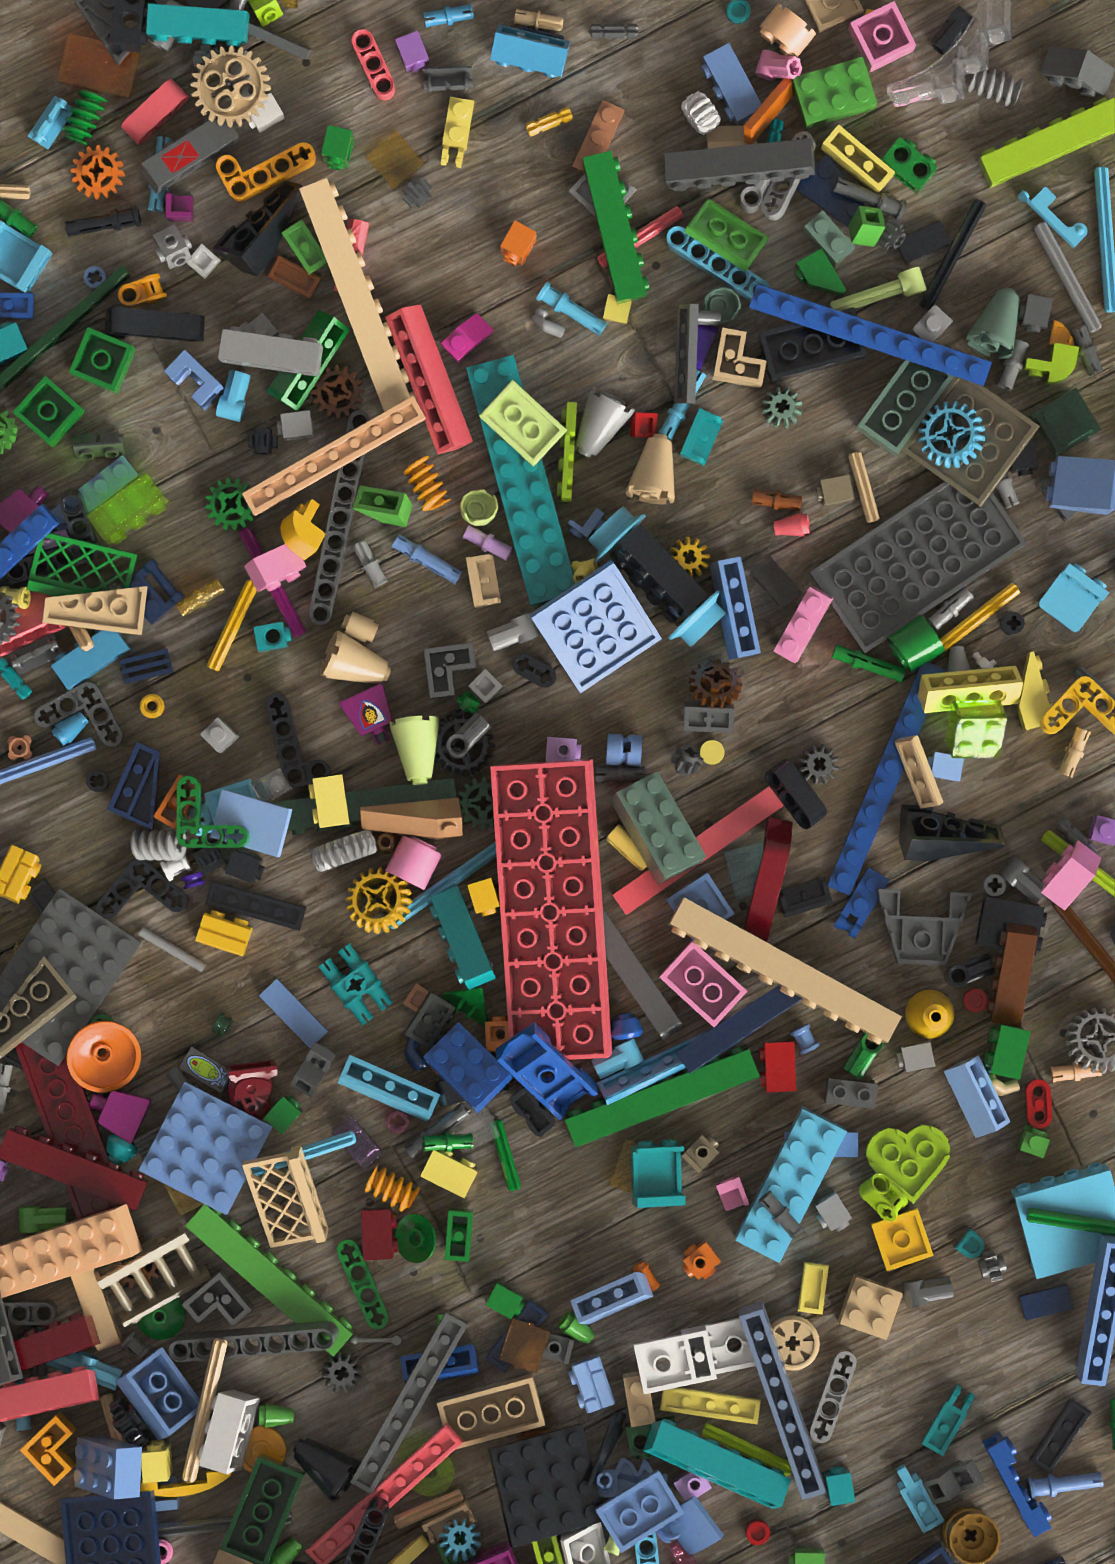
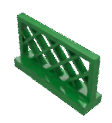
M49 533L46 538L54 539L59 548L47 555L42 548L44 538L37 544L26 583L27 590L55 597L102 592L103 590L99 589L103 586L106 591H110L107 584L117 578H120L124 585L123 589L129 588L137 554ZM59 541L66 542V544L62 546ZM72 544L79 545L84 554L71 561L64 549ZM84 547L91 548V549L86 552L85 549H84ZM96 550L103 551L108 560L95 567L88 555ZM62 551L68 563L56 570L49 558ZM40 552H42L44 555V557L41 559H39ZM108 553L115 554V555L110 558L109 555H108ZM120 556L131 558L128 568L121 572L117 570L113 563V560ZM86 557L92 569L80 575L73 564ZM47 560L53 572L46 576L35 574L37 565ZM110 563L116 575L104 581L98 569ZM71 566L77 578L70 582L63 581L58 573ZM95 572L102 583L94 588L87 587L83 578ZM125 573H127V574H126L125 581H124V579L122 578V575H124ZM56 575L58 579H53L50 577ZM80 581V582L82 583V585H78V584H74V583Z

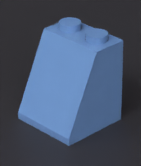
M1057 456L1054 462H1050L1049 476L1052 477L1051 486H1047L1045 500L1049 501L1048 507L1108 515L1115 510V460Z

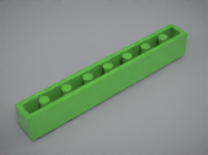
M204 1204L185 1225L294 1323L320 1321L335 1323L338 1327L339 1335L333 1345L326 1350L333 1357L353 1335L354 1330L351 1329L353 1324L344 1316L339 1318L333 1313L335 1309L326 1300L322 1302L314 1296L316 1292L308 1284L301 1285L296 1280L298 1276L291 1269L286 1267L284 1270L278 1264L279 1259L270 1251L265 1253L259 1247L261 1243L252 1235L247 1237L241 1232L242 1226L234 1219L228 1220L221 1212ZM320 1332L324 1339H330L328 1333Z

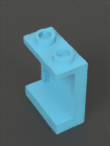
M0 220V279L23 293H29L53 253L43 245L37 244Z

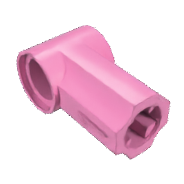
M762 50L754 74L768 81H775L776 78L794 79L796 76H800L802 66L800 59L795 56L780 55L770 50Z

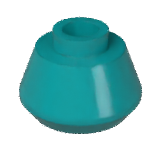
M116 1134L109 1135L106 1152L109 1153L108 1158L111 1161L120 1165L122 1161L127 1163L138 1154V1149L134 1143L130 1144Z

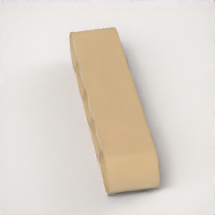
M95 1269L73 1275L71 1279L84 1316L92 1315L101 1343L95 1347L98 1351L121 1344L122 1336L105 1288H100L93 1272Z

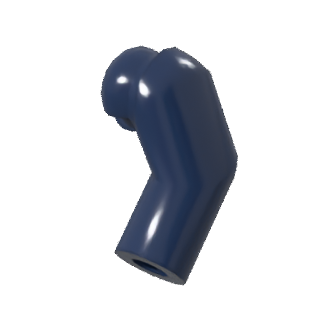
M408 1037L404 1053L406 1060L414 1070H425L428 1064L417 1051L419 1043Z

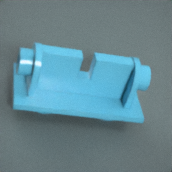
M54 96L28 134V137L48 150L61 132L62 126L67 123L66 117H71L70 109L73 107L68 105L62 98Z

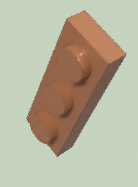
M602 100L573 163V169L585 174L582 163L583 157L607 152L625 112L624 109Z

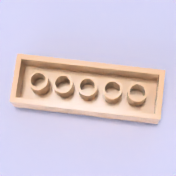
M127 1204L1 1244V1297L4 1298L117 1262L141 1252L142 1248Z

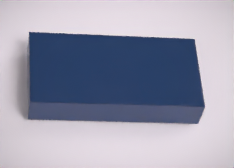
M1067 1284L1019 1296L1026 1321L1074 1309Z

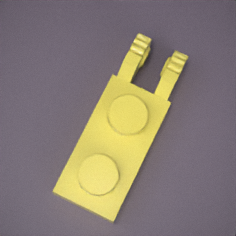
M450 97L442 142L441 165H447L449 148L458 149L455 160L456 167H462L464 151L467 150L474 108L473 100Z

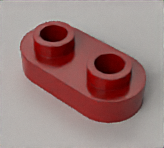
M1033 1079L1025 1088L1026 1118L1028 1123L1034 1128L1043 1129L1052 1121L1051 1089L1047 1082L1041 1079ZM1035 1087L1041 1088V1094L1038 1096L1033 1094ZM1038 1111H1041L1043 1114L1041 1120H1036L1034 1117Z

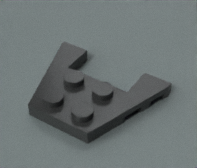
M75 0V6L114 62L119 66L130 52L111 50L110 34L115 0ZM127 0V2L136 4L139 0ZM169 0L149 1L153 4L166 5Z
M876 889L895 962L897 964L946 966L972 893L948 892L947 917L901 916L899 915L900 890Z

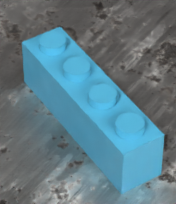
M349 1055L338 1080V1084L425 1122H428L440 1096V1094L352 1055Z

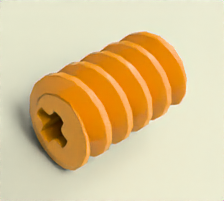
M429 456L413 462L403 472L404 476H412L408 480L409 485L417 484L412 491L414 494L421 493L417 501L425 502L421 507L422 511L434 510L451 500L443 499L447 490H438L443 482H434L438 473L429 472L434 466L433 464H425Z
M377 1164L366 1183L365 1192L368 1193L374 1188L373 1196L375 1198L383 1193L382 1202H386L391 1198V1207L400 1203V1212L410 1208L421 1187L418 1186L412 1191L413 1183L411 1181L404 1186V1177L401 1176L395 1181V1172L386 1176L387 1168L383 1167L380 1171H377Z

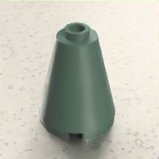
M1011 288L997 290L966 336V340H969L968 346L988 357H990L991 353L998 354L997 359H1008L1012 356L1020 298L1015 290Z

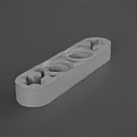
M802 131L793 137L792 140L811 138L815 151L816 143L810 133ZM789 177L783 181L771 182L761 203V210L768 220L775 221L784 215L801 179ZM781 182L789 183V188L786 191L779 192L777 190ZM776 204L778 208L772 209L770 212L768 208L774 207V205Z
M840 1350L834 1356L810 1424V1435L817 1443H825L831 1438L855 1371L856 1357L849 1350ZM845 1355H849V1360L852 1362L851 1365L846 1364L844 1368V1373H848L847 1377L841 1373H834L835 1369L841 1370L842 1364L839 1358H844ZM834 1378H840L844 1381V1387L840 1391H833L830 1388V1382ZM827 1401H832L836 1405V1410L830 1415L822 1411V1405ZM819 1415L824 1419L832 1420L831 1424L827 1421L825 1422L824 1429L827 1431V1434H822L821 1437H817V1432L814 1431L815 1428H820L822 1420L818 1419Z

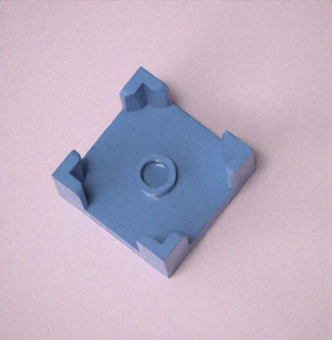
M185 350L164 371L177 385H180L188 375L198 385L203 383L192 395V398L204 411L225 390Z
M707 872L665 899L674 912L681 899L685 897L725 920L734 915V912Z

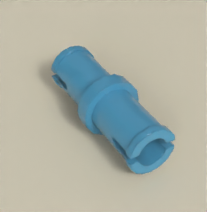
M469 3L451 8L448 5L444 6V9L423 12V19L434 18L424 21L425 27L428 28L441 24L449 26L453 25V22L474 19L473 12L463 14L465 11L473 10L472 5Z

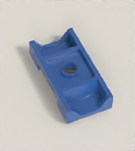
M535 1022L496 1048L497 1061L559 1120L564 1118L570 1104L584 1094L591 1096L598 1094L596 1081L582 1068L577 1069L550 1043V1037ZM546 1071L553 1073L551 1077L541 1076Z
M997 1432L982 1440L1033 1537L1050 1530L1051 1526L1048 1521L1052 1520V1517L1046 1506H1044L1042 1501L1037 1503L1035 1499L1031 1500L1022 1484L1017 1485L1016 1483L1020 1478L1012 1464L1017 1462L1013 1456L1017 1454V1451L1008 1436L1003 1437L1000 1432Z

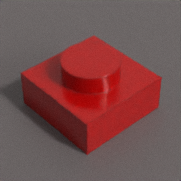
M634 412L631 416L630 437L650 438L657 434L658 413Z

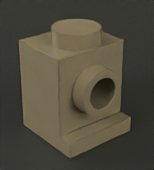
M701 1134L681 1153V1156L700 1173L720 1153L717 1150L719 1144L712 1136L708 1135L705 1137ZM705 1148L707 1150L706 1156L700 1157L698 1150Z

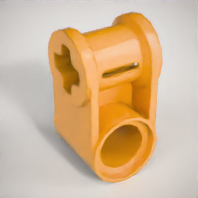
M151 274L121 286L118 291L121 305L124 308L136 309L165 300L167 294L163 293L159 281L161 278L160 274ZM151 285H153L155 293H153ZM128 291L136 293V299L132 302L123 300L124 294Z

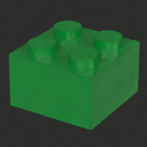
M87 327L69 373L75 378L118 395L136 349L128 343Z
M46 376L41 379L13 411L20 420L52 448L58 444L86 412Z
M995 1023L994 1027H990L988 1033V1041L991 1042L990 1049L985 1051L982 1061L985 1070L991 1074L1020 1080L1031 1031Z

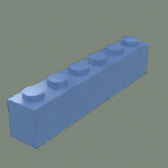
M1101 1234L1075 1373L1081 1384L1106 1386L1115 1338V1236Z

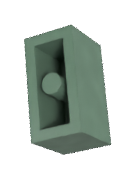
M823 210L809 221L802 230L818 250L821 248L824 250L834 268L850 255L855 248Z

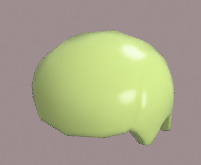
M485 489L469 491L463 496L459 506L462 518L473 526H485L494 519L498 511L496 496L490 495Z

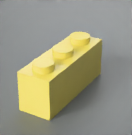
M840 125L833 130L822 144V151L871 191L880 193L895 173V171Z

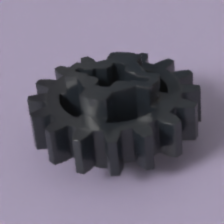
M121 1397L110 1403V1412L114 1415L112 1417L114 1420L112 1424L125 1441L133 1442L134 1445L142 1447L151 1440L149 1437L150 1433L146 1430V1423L132 1404L126 1403L125 1399H121Z

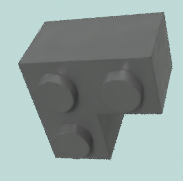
M1050 46L1040 74L1046 77L1048 83L1053 86L1062 87V84H1066L1072 88L1079 89L1082 96L1093 99L1095 96H1106L1115 69L1089 50Z
M473 643L424 649L431 699L455 696L452 672L477 669Z
M223 1269L182 1303V1306L197 1323L217 1307L232 1326L254 1307Z

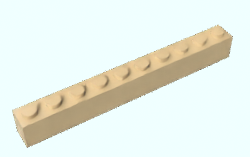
M325 178L299 188L381 405L384 412L410 397H415L413 391L408 392L405 383L410 382L405 368L399 369L396 360L401 358L396 345L391 346L388 337L392 336L388 323H382L379 314L383 312L378 298L375 300L372 298L370 290H373L374 287L370 276L364 277L361 267L365 266L361 252L355 253L352 244L356 243L352 229L347 230L343 220L348 218L343 205L337 206L334 197L339 195L334 181L329 183L328 179Z
M685 897L681 899L668 923L669 926L673 927L671 931L682 938L688 935L694 939L693 944L704 950L707 947L715 950L716 953L714 955L726 962L730 958L738 963L736 967L748 974L750 971L759 974L758 979L768 985L775 983L781 986L780 991L790 997H793L795 994L803 998L801 1003L812 1009H815L817 1006L825 1010L823 1015L834 1021L837 1018L845 1021L846 1028L856 1033L859 1030L867 1033L866 1038L878 1045L881 1042H889L902 1017Z

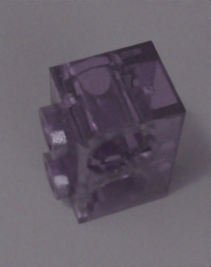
M350 1115L331 1134L335 1136L347 1131L354 1132L356 1142L344 1148L364 1170L383 1153V1150L357 1120Z

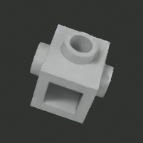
M175 224L153 235L157 245V249H155L156 255L161 263L164 261L167 263L169 269L181 266L186 261L192 259L188 250L192 248L186 234L181 236Z

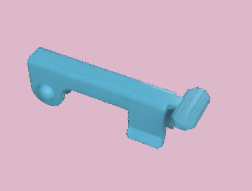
M1044 187L1032 200L1029 199L1028 193L1024 190L1018 195V199L1021 202H1026L1072 248L1087 235L1088 230L1083 223H1076L1072 227H1067L1047 208L1056 199V196L1047 187Z

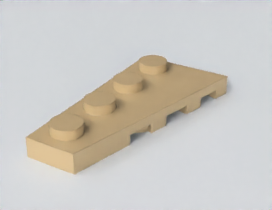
M148 586L45 598L42 623L142 635Z

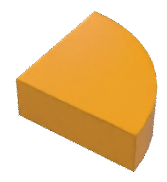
M1053 320L1048 345L1052 346L1054 343L1074 346L1073 337L1065 325Z

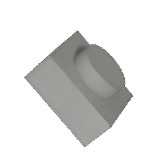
M485 669L468 687L486 704L503 686Z

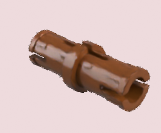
M754 489L751 505L773 507V510L780 508L800 512L802 496L783 494L777 490L775 492H767Z

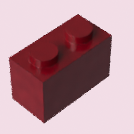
M392 1207L362 1209L363 1261L393 1259L394 1253H398V1238H393V1228H397V1214L392 1213Z

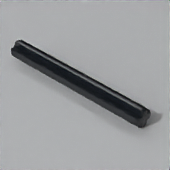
M976 199L973 202L919 303L922 308L930 310L937 300L986 208V203Z

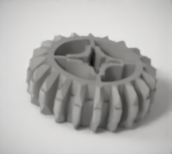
M364 830L318 846L311 851L313 864L316 866L317 871L323 872L366 857L377 851L376 840L371 831Z
M1092 1008L1090 1013L1084 1010L1081 1016L1076 1015L1073 1018L1074 1023L1071 1022L1068 1025L1070 1031L1066 1032L1065 1037L1070 1040L1065 1043V1047L1072 1048L1068 1052V1056L1076 1055L1077 1058L1074 1060V1064H1078L1081 1061L1083 1063L1082 1070H1086L1088 1066L1091 1067V1073L1093 1074L1098 1068L1101 1074H1105L1107 1068L1111 1072L1115 1070V1054L1107 1058L1105 1057L1107 1046L1115 1043V1019L1113 1018L1115 1011H1112L1108 1016L1106 1015L1105 1008H1102L1099 1014L1096 1008ZM1091 1024L1090 1035L1080 1039L1081 1029ZM1103 1026L1107 1027L1112 1033L1106 1032ZM1085 1049L1091 1050L1094 1056L1090 1055Z

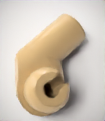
M988 1074L998 1096H1004L1020 1090L1017 1079L1002 1082L996 1079L995 1074Z

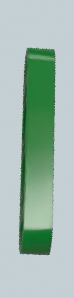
M351 1238L343 1239L337 1247V1254L368 1325L373 1329H382L388 1323L389 1314L366 1260L363 1261V1253L357 1241ZM348 1243L349 1246H354L355 1249L352 1251L354 1259L359 1256L361 1261H354L347 1266L346 1262L350 1261V1257L347 1253H342V1250L345 1248L344 1244ZM354 1266L364 1268L365 1276L362 1279H355L351 1275V1269ZM366 1288L372 1289L375 1293V1298L370 1302H366L361 1298V1292ZM376 1302H379L380 1306L375 1308L378 1314L383 1313L384 1315L381 1320L382 1323L372 1322L373 1310L371 1308L367 1311L365 1307L373 1306Z

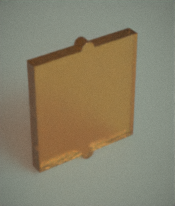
M512 1318L499 1359L515 1365L516 1369L523 1368L537 1373L550 1331L535 1326L533 1322L526 1323Z

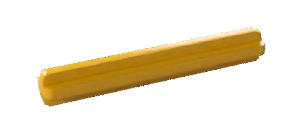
M252 580L245 582L207 663V666L215 671L220 670L257 590Z
M1014 583L1009 584L940 638L945 651L1020 593L1018 587Z

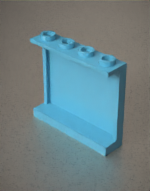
M1092 1163L1086 1169L1079 1171L1077 1169L1064 1172V1175L1058 1177L1047 1176L1040 1179V1182L1033 1184L1022 1183L1016 1189L1011 1190L1029 1252L1031 1270L1036 1279L1096 1262L1100 1233L1031 1223L1026 1220V1212L1028 1208H1036L1115 1221V1186L1111 1170L1106 1163Z

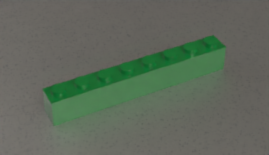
M742 1046L729 1050L730 1055L722 1058L718 1055L691 1074L685 1068L681 1074L668 1076L660 1082L651 1084L607 1105L605 1099H601L591 1103L592 1108L583 1111L580 1107L568 1112L569 1117L565 1118V1122L575 1148L760 1077L749 1048L743 1049Z

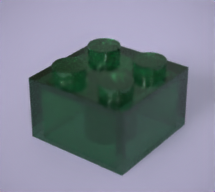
M1074 388L1030 416L1032 421L1040 426L1038 431L1055 458L1101 430L1077 388Z

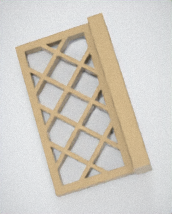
M301 1145L291 1147L290 1152L243 1161L242 1166L270 1248L313 1239L316 1240V1243L326 1241L329 1228ZM286 1161L288 1170L286 1173H283L274 1168V1165L277 1162ZM259 1166L266 1170V1172L260 1178L252 1173L251 1168ZM269 1173L282 1178L277 1186L265 1180ZM284 1181L295 1185L296 1189L293 1194L281 1189ZM261 1185L273 1191L269 1199L259 1194L258 1190ZM277 1193L289 1199L284 1207L272 1201ZM292 1201L302 1206L303 1210L299 1215L288 1209ZM268 1206L280 1212L276 1220L266 1215L265 1211ZM284 1214L295 1219L292 1227L279 1222ZM300 1222L308 1226L310 1232L300 1233L295 1228ZM277 1227L287 1232L285 1237L275 1239L273 1230Z

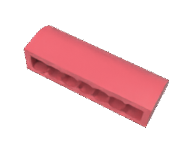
M33 591L30 593L31 601L29 607L21 609L18 606L15 612L21 613V616L16 618V622H19L20 626L14 627L17 634L16 636L9 635L10 642H2V645H0V657L66 628L64 625L42 623L45 598L53 596Z

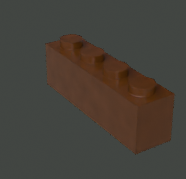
M1006 923L1005 931L1000 933L999 945L1002 946L1001 954L997 953L995 968H998V974L992 978L991 991H994L993 999L989 998L987 1013H991L992 1023L1014 1026L1022 1025L1038 937L1037 929L1034 926Z

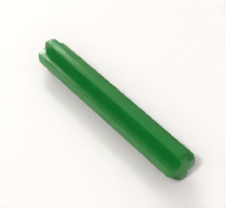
M1028 1208L1026 1212V1220L1031 1223L1115 1236V1221L1036 1208Z

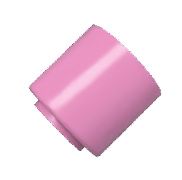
M403 835L385 871L425 890L442 854L436 851V847L414 836L407 837Z

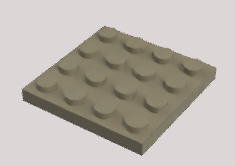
M954 376L930 411L933 414L937 413L935 405H939L943 410V404L946 401L950 404V408H952L954 401L959 402V409L964 403L969 406L968 411L974 409L976 415L973 418L979 416L982 418L981 423L977 426L985 427V431L978 433V435L985 437V441H977V444L982 446V450L975 448L973 450L977 457L974 459L968 455L969 464L967 465L964 464L962 459L959 460V468L954 466L953 461H951L949 468L944 466V460L940 466L936 465V457L933 460H929L927 458L929 452L924 453L921 450L926 445L918 441L919 438L925 436L918 432L919 428H926L922 423L919 424L901 450L981 507L1040 426L984 386ZM926 415L924 419L929 421L930 417ZM953 416L957 427H970L965 418ZM944 419L936 425L933 434L944 427ZM951 427L950 434L946 435V437L951 439L952 442L953 435L957 433ZM970 435L960 441V450L967 445ZM934 442L938 451L951 454L946 442Z

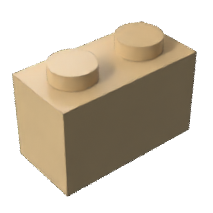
M639 1371L623 1374L631 1427L655 1423L651 1393H643Z

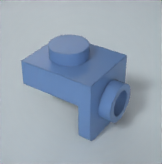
M596 508L583 527L570 519L567 523L571 527L569 532L578 539L582 537L588 539L593 531L596 532L606 522L603 520L605 513Z

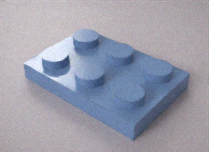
M659 1470L654 1471L595 1508L621 1553L684 1514Z

